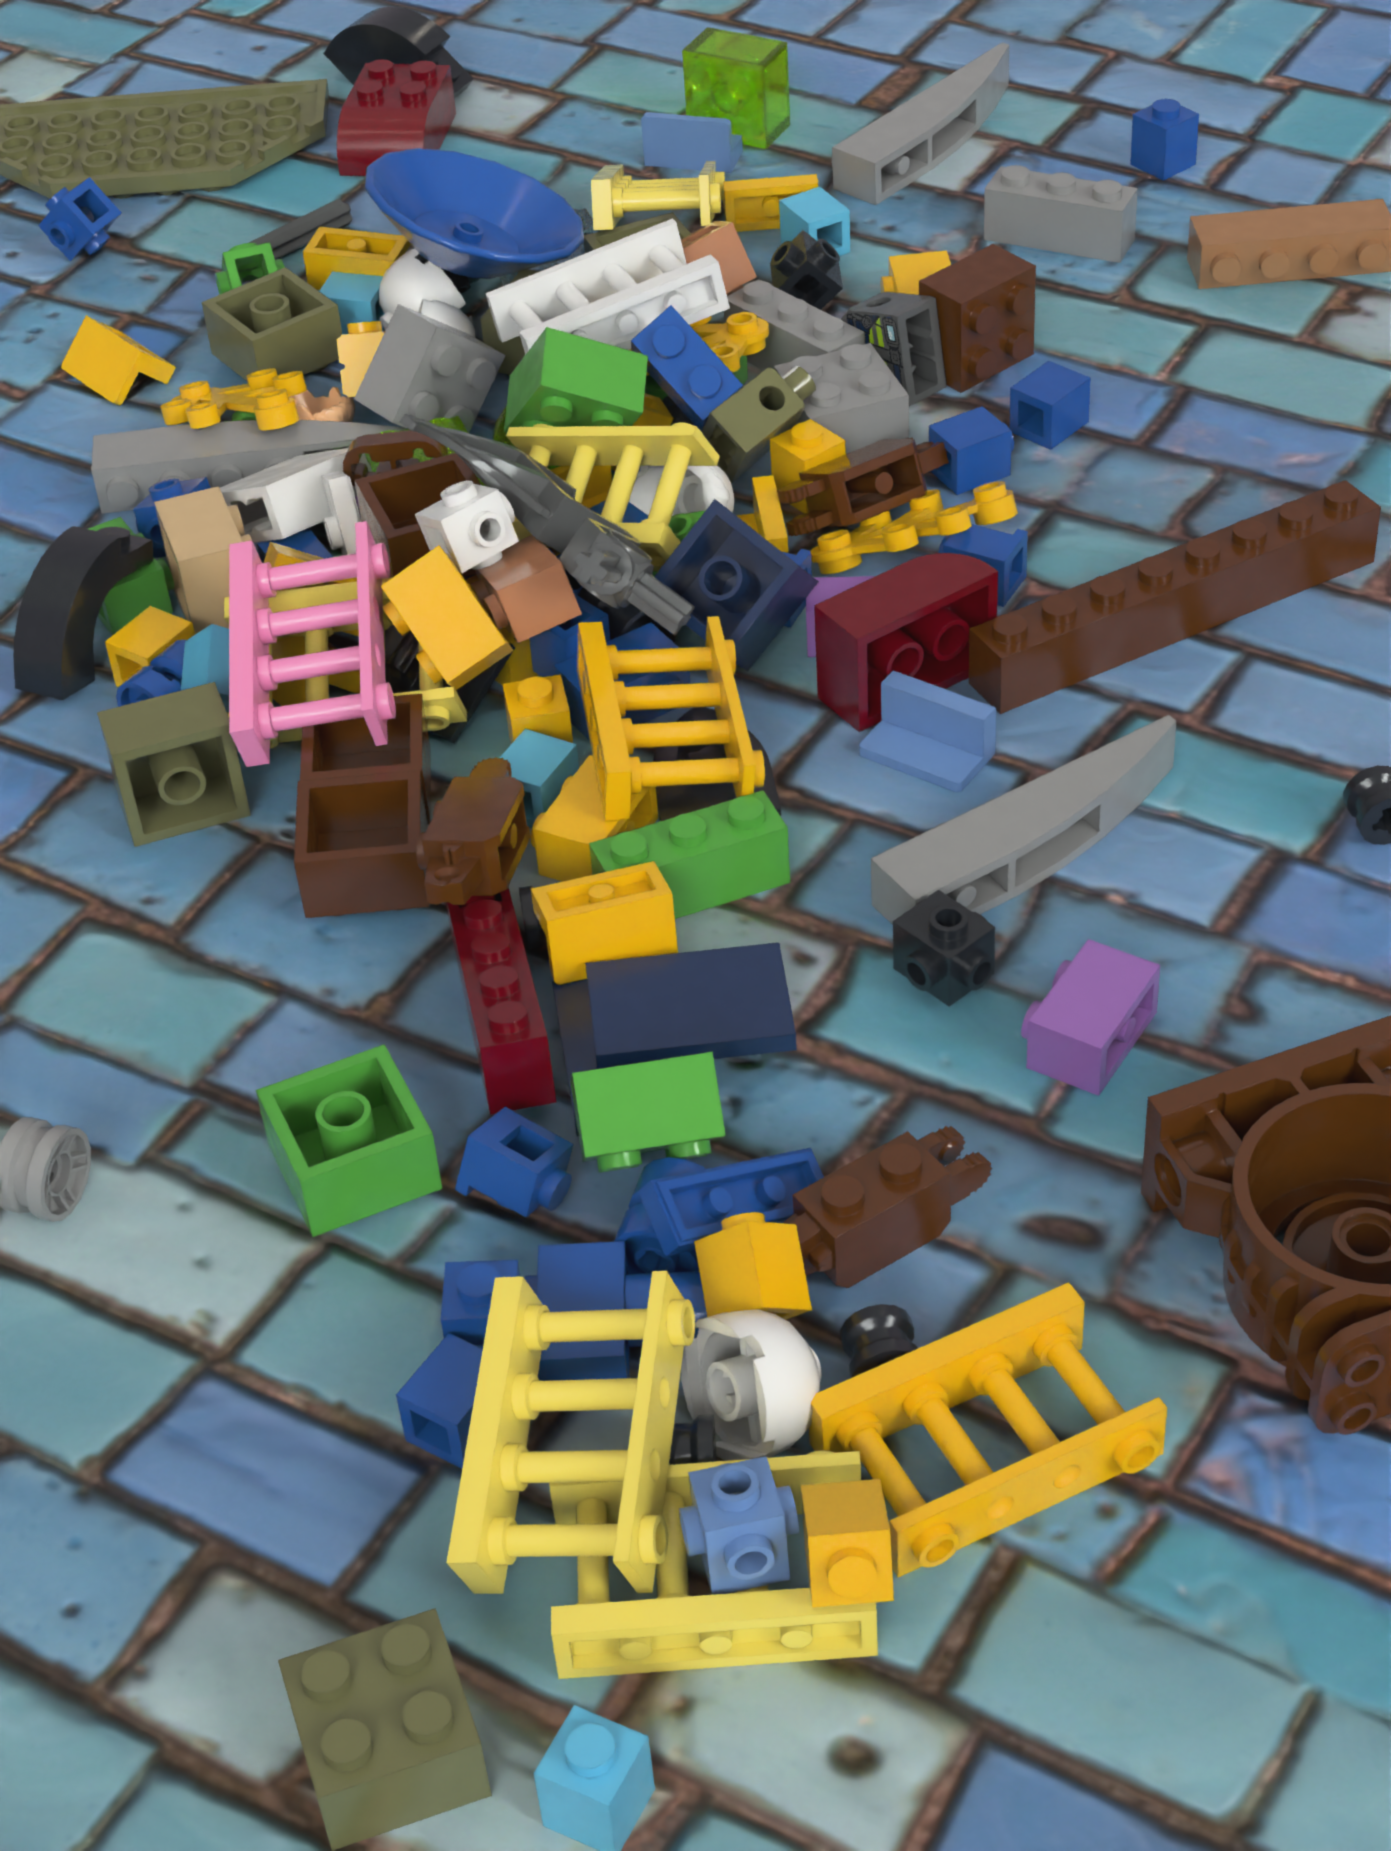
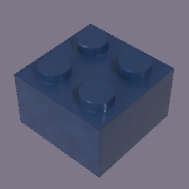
M716 499L713 500L654 576L695 606L690 614L691 618L686 625L705 641L707 617L719 616L724 639H733L736 664L746 671L750 670L819 582Z

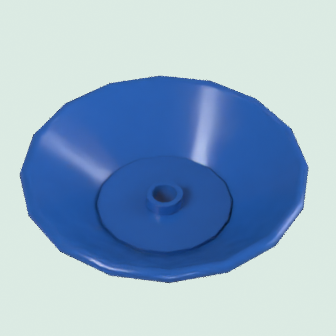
M414 148L385 153L366 168L365 190L382 213L422 257L435 266L451 273L471 278H496L566 259L584 243L583 221L565 198L535 178L498 162L456 151Z

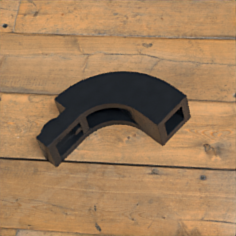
M382 7L372 10L337 34L323 53L353 85L365 63L381 59L389 60L394 64H413L426 60L432 61L436 65H450L454 98L465 91L473 81L472 76L444 48V45L451 36L427 17L401 7Z
M76 526L70 527L56 538L34 569L19 609L13 652L15 689L64 700L95 681L93 640L96 620L101 605L111 588L118 581L153 561V540L130 535V531L122 527H105L94 531Z

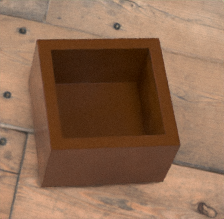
M991 244L919 281V295L936 298L947 386L962 393L1034 354L1036 265L995 244Z
M456 453L355 480L361 522L367 521L375 544H385L390 562V578L430 552L415 514L442 500L441 492L451 485L462 481H472L473 484L481 485L474 472ZM469 569L461 573V575L474 576L476 573L474 569Z
M422 694L394 696L396 717L387 720V745H375L364 717L302 727L300 781L420 770L428 822L430 824L431 748Z
M420 770L298 781L294 865L305 918L430 907V904L427 902L424 884L426 870L419 868L416 856L418 836L421 832H426L429 826Z

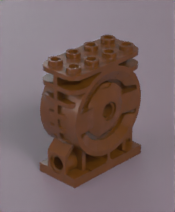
M1391 1015L1148 1097L1141 1183L1142 1196L1153 1212L1169 1207L1183 1229L1219 1238L1220 1247L1224 1255L1223 1285L1234 1317L1248 1337L1263 1352L1269 1355L1273 1361L1286 1367V1384L1299 1399L1309 1400V1417L1315 1426L1323 1433L1334 1434L1339 1432L1340 1434L1348 1435L1364 1429L1373 1420L1391 1414ZM1289 1224L1282 1245L1276 1238Z

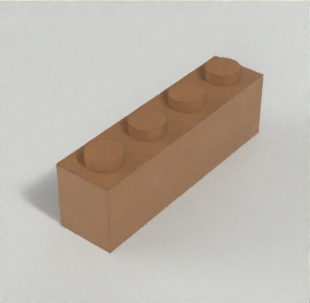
M1383 199L1190 216L1187 261L1199 289L1391 272V214Z

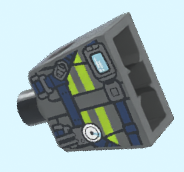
M883 292L850 307L841 318L842 321L865 332V344H872L908 393L909 406L947 387L935 297Z

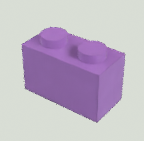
M1088 939L1072 961L1064 960L1055 974L1052 989L1043 1001H1034L1026 1012L1021 1028L1022 1037L1027 1039L1026 1068L1099 1096L1157 1013L1160 965Z

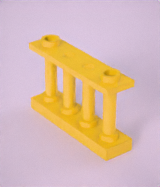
M719 616L707 617L705 647L617 651L616 645H606L602 622L578 623L577 674L605 821L630 819L631 794H640L642 787L733 783L737 798L754 793L755 787L764 786L765 767L763 753L761 750H752L734 679L736 671L735 644L733 639H724ZM706 670L708 683L625 687L623 681H616L618 680V674ZM714 707L717 720L632 724L631 718H621L625 717L626 711ZM723 744L727 758L640 763L638 756L629 757V755H633L634 748Z
M1069 1282L815 1394L811 1401L812 1422L809 1427V1443L814 1451L825 1450L834 1453L859 1451L860 1461L872 1479H881L883 1495L898 1516L889 1520L892 1570L898 1578L922 1566L927 1568L938 1566L951 1558L957 1550L1122 1473L1133 1474L1148 1467L1158 1456L1163 1455L1167 1406L1160 1397H1157L1125 1412L1079 1352L1082 1349L1085 1302ZM1043 1366H1053L1097 1425L1060 1442L1014 1379ZM979 1395H989L1032 1455L993 1472L949 1409ZM914 1424L923 1425L965 1486L926 1503L883 1438Z

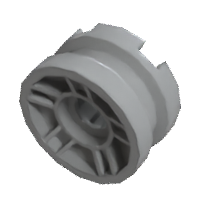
M22 1117L12 1124L0 1144L2 1187L0 1188V1207L16 1213L31 1212L37 1218L52 1222L62 1221L70 1215L80 1201L88 1181L91 1166V1147L87 1135L80 1128L68 1125H55L53 1127L47 1120L34 1117Z

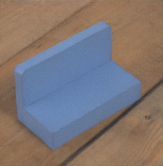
M652 112L644 113L641 118L645 166L701 171L706 161H716V172L732 173L743 152L742 135L732 134L731 121L729 119Z
M893 670L881 682V721L859 743V755L953 792H961L995 755L996 707Z

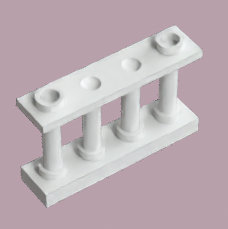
M673 218L485 293L499 339L503 343L520 336L525 355L546 327L629 350L631 349V340L670 305L674 307L689 325L730 309L719 262L710 254L687 264L677 223Z

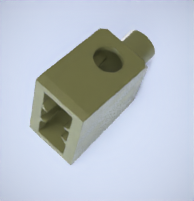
M800 366L793 367L783 377L771 367L766 368L709 414L702 433L719 454L720 458L717 466L725 472L731 484L770 451L771 438L791 429L798 422L805 409L803 401L816 391L813 379Z

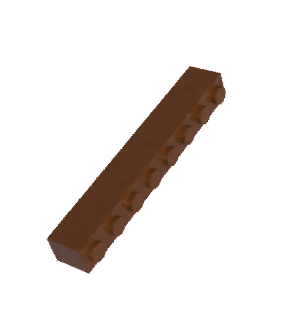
M1344 480L969 628V684L991 706L996 707V711L1002 714L1373 563L1381 506Z

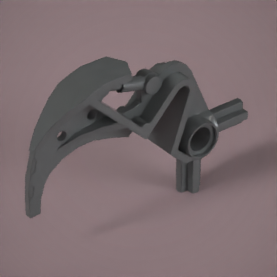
M404 414L399 423L413 432L421 433L448 447L464 461L487 487L498 489L510 502L515 517L537 540L562 553L559 560L563 567L591 594L617 609L620 607L625 608L631 603L673 635H676L681 627L687 624L695 606L652 576L654 566L651 564V561L653 559L639 548L641 545L639 540L617 524L576 501V489L517 447L463 431L438 427L427 420Z

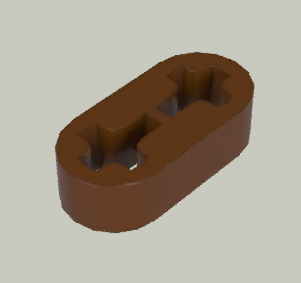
M411 430L367 434L357 437L351 442L343 460V472L350 477L352 485L356 487V479L419 463V459L413 458L417 448L423 449L425 456L433 457L432 459L448 455V448L430 437ZM363 453L370 454L372 462H380L376 472H369L366 464L359 463Z

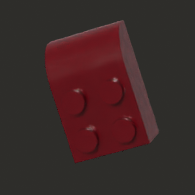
M384 59L365 63L343 104L339 116L337 129L339 175L366 176L367 166L385 153L414 148L440 150L456 115L450 65H436L434 62L426 60L413 64H393L391 61Z
M955 553L928 554L904 562L814 605L818 699L858 732H861L881 721V682L893 670L944 689L969 678V628L997 617L998 571L986 562L967 555Z

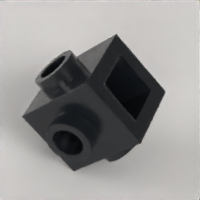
M802 230L791 242L786 241L782 243L773 254L770 262L772 286L798 299H802L821 310L843 289L839 254L826 240L820 238L816 241Z
M937 890L893 921V969L908 978L917 989L927 991L950 1007L970 991L983 987L991 976L994 975L995 926L990 924L979 913L970 911L940 890Z

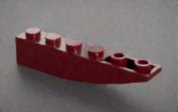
M509 887L507 890L493 896L472 895L465 905H452L449 902H445L490 1115L496 1114L504 1107L513 1111L557 1103L547 1032Z

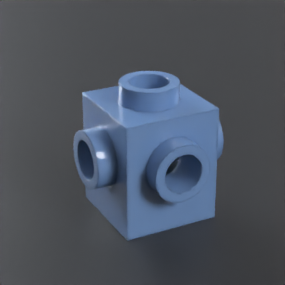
M767 1456L688 1472L692 1506L679 1508L680 1524L688 1556L701 1554L711 1594H728L791 1580L787 1536L799 1533L798 1515L790 1486L776 1488Z

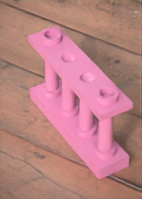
M367 521L355 523V554L272 567L270 562L262 563L252 540L229 544V733L246 767L270 764V739L277 738L278 731L364 717L375 745L388 744L387 720L396 717V707L392 687L389 682L386 683L381 585L382 579L390 578V562L385 544H375ZM357 577L358 599L273 613L271 608H269V598L276 597L277 590ZM358 623L359 646L275 660L269 654V644L276 643L277 636ZM360 670V693L279 707H274L269 702V691L276 690L278 683Z

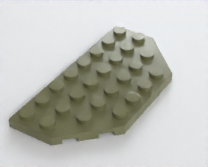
M327 79L0 104V175L50 199L62 188L66 187L71 191L89 177L106 196H113L119 199L129 198L138 193L156 192L160 195H171L180 190L202 189L208 192L218 191L224 187L234 186L326 136L329 105Z

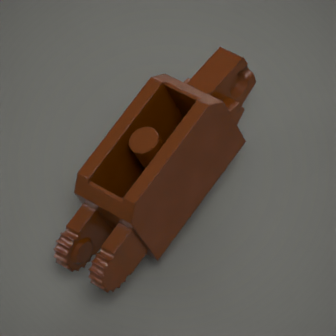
M909 437L904 439H882L799 473L800 480L777 490L779 501L782 504L797 503L806 499L809 512L796 516L786 522L789 536L808 534L825 526L843 527L857 524L910 502L911 499L926 495L927 487L923 474L949 463L944 442L933 443L931 441L916 445L915 439Z
M489 757L486 760L482 759L481 762H477V765H474L475 769H472L469 777H454L443 799L436 801L433 818L426 832L419 834L416 847L418 866L421 870H426L424 884L428 904L439 905L442 902H449L452 905H465L472 895L493 896L508 889L531 838L530 829L526 823L523 801L525 795L522 782L511 777V765L508 760L497 757Z
M945 1126L943 1129L939 1128L936 1133L931 1132L919 1140L907 1131L793 1194L794 1214L783 1223L795 1224L797 1226L806 1276L816 1271L824 1272L836 1286L850 1288L936 1239L951 1221V1206L970 1196L971 1192H976L978 1188H982V1185L988 1181L987 1179L991 1175L990 1171L993 1169L991 1163L979 1152L976 1154L972 1152L970 1155L966 1154L963 1159L959 1158L956 1160L961 1155L960 1152L964 1149L963 1145L966 1142L963 1140L964 1137L952 1126L949 1128Z

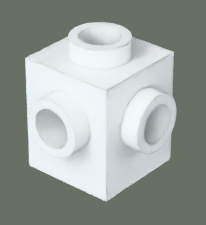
M462 481L449 486L441 492L442 500L415 514L429 550L431 551L440 545L460 573H464L469 569L477 570L495 564L503 557L501 551L519 542L512 525L515 520V514L508 499L498 489L473 484L472 481Z

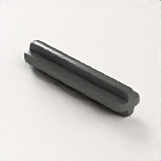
M336 199L249 243L259 245L270 242L274 259H281L307 246L319 227L341 229L352 222L351 208L347 203Z

